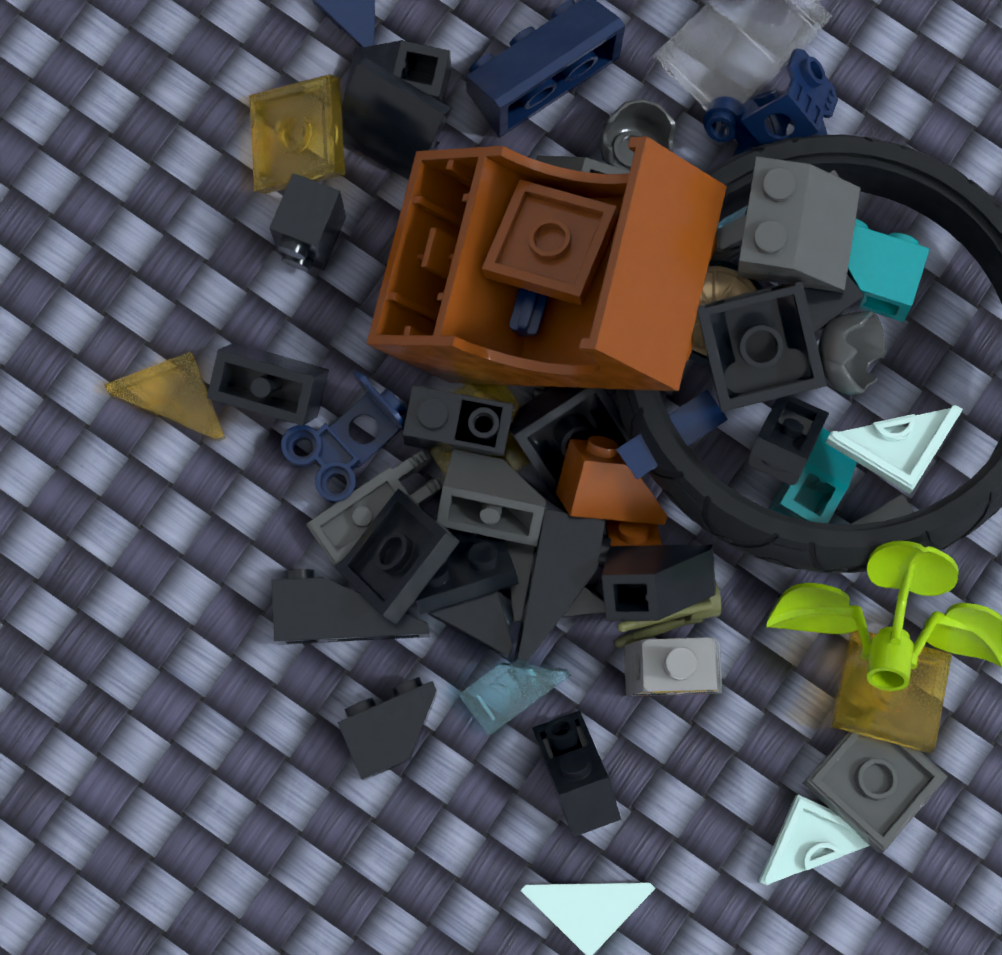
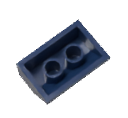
M569 0L557 7L550 15L551 20L535 30L531 26L519 32L510 41L509 45L511 47L496 57L490 53L478 59L469 68L470 74L466 76V92L498 137L501 138L620 58L626 26L620 17L596 0H580L577 3L574 0Z

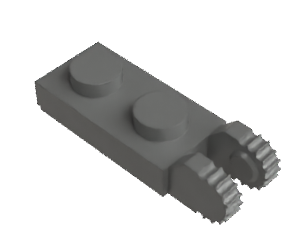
M426 449L417 452L394 469L388 467L356 489L349 498L337 502L306 524L335 568L340 565L398 488L409 495L400 481L427 466V463L432 458ZM444 475L432 478L423 487L409 496L419 505L425 504L442 492Z

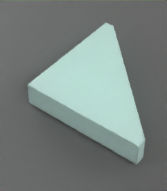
M954 405L951 408L930 413L897 417L840 432L832 431L825 443L911 494L963 409Z
M795 795L758 882L770 885L773 882L812 869L870 845L831 809L800 795Z
M649 882L525 884L520 891L585 955H593L655 890V887Z

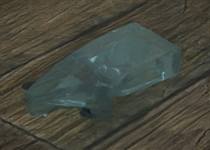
M503 662L460 693L459 696L487 735L490 736L569 678L571 674L567 669L563 668L551 669L528 665L527 662L524 668L520 669L513 667V662Z

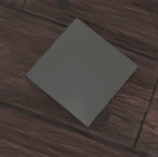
M870 707L802 784L880 854L890 846L948 776L878 712Z

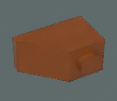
M591 436L588 440L570 438L556 490V495L570 516L665 525L667 514L641 477L639 479L635 478L616 450L620 447L617 442L602 436Z

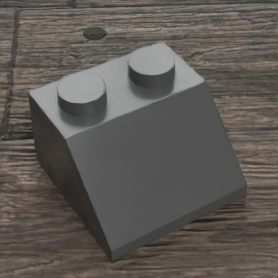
M756 156L737 277L780 284L802 281L803 286L807 288L844 293L860 187L811 164Z

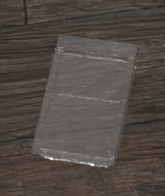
M710 0L653 55V59L667 71L669 76L673 77L702 105L704 110H707L713 99L720 96H729L744 104L765 87L788 64L794 49H804L818 35L819 31L832 20L833 16L816 0Z

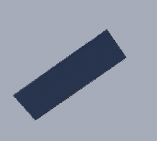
M705 390L669 414L672 423L687 446L728 420L725 414L720 411V407L708 390ZM641 433L616 449L636 479H639L658 466Z

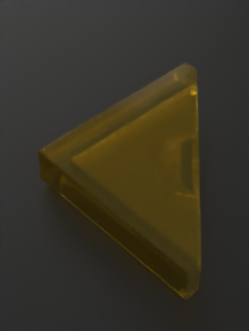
M192 351L105 384L107 392L116 398L217 441L226 439L212 401L207 399L208 391Z

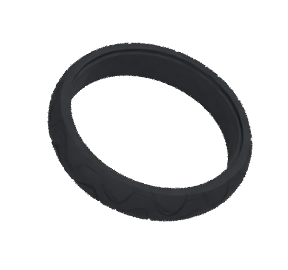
M812 135L788 138L755 147L750 151H745L731 157L706 172L727 186L719 218L720 222L727 216L748 206L756 156L811 164L828 173L835 170L839 178L860 187V192L884 197L903 204L928 217L949 232L979 263L1002 303V206L977 183L968 180L957 169L928 154L877 138L854 135ZM614 390L620 416L631 440L641 433L648 449L658 464L657 467L649 471V474L662 488L666 496L692 521L696 522L714 537L739 551L754 555L756 558L793 569H804L822 573L867 571V563L871 553L884 543L910 541L919 543L923 547L930 546L942 550L971 534L1002 507L1001 435L987 463L970 480L950 495L911 514L886 521L865 524H827L786 516L760 506L737 493L704 466L683 441L672 423L662 401L660 391Z

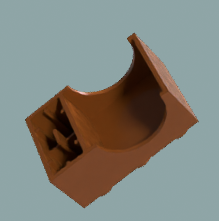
M647 136L630 137L628 148L635 153L630 173L598 174L570 170L534 160L505 146L416 151L366 344L449 383L679 391L684 367L693 348V328L708 265L717 246L716 231L727 186ZM519 179L615 205L619 214L583 306L549 297L539 333L535 337H523L509 329V322L520 288L487 279L482 271L484 261Z

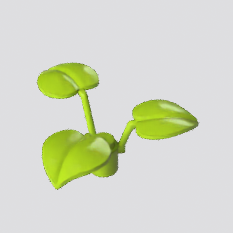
M891 541L877 547L868 559L867 574L872 583L884 588L899 589L893 626L880 629L878 634L872 638V641L862 608L857 605H849L850 598L846 592L825 584L800 583L791 586L780 596L767 619V628L826 634H846L858 630L863 647L862 659L869 660L867 681L872 686L885 691H899L909 685L911 669L917 668L918 656L926 642L943 651L984 659L1002 668V616L988 607L971 603H956L951 605L945 614L939 611L932 612L930 617L925 620L923 629L914 644L910 640L909 633L902 629L909 591L924 596L941 595L951 591L958 581V565L949 555L934 547H923L915 542Z

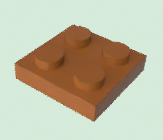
M519 179L482 266L484 277L583 306L619 217L617 206Z

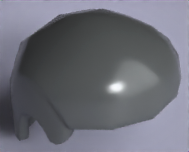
M638 99L624 102L610 114L603 125L600 135V150L603 161L608 165L630 172L635 153L628 148L630 137L647 136L673 152V135L676 129L674 120L660 104L649 100Z
M869 310L840 315L827 323L822 331L818 350L825 380L833 389L850 396L862 395L868 385H872L877 381L876 376L868 373V367L873 361L885 355L886 346L883 327L878 315Z

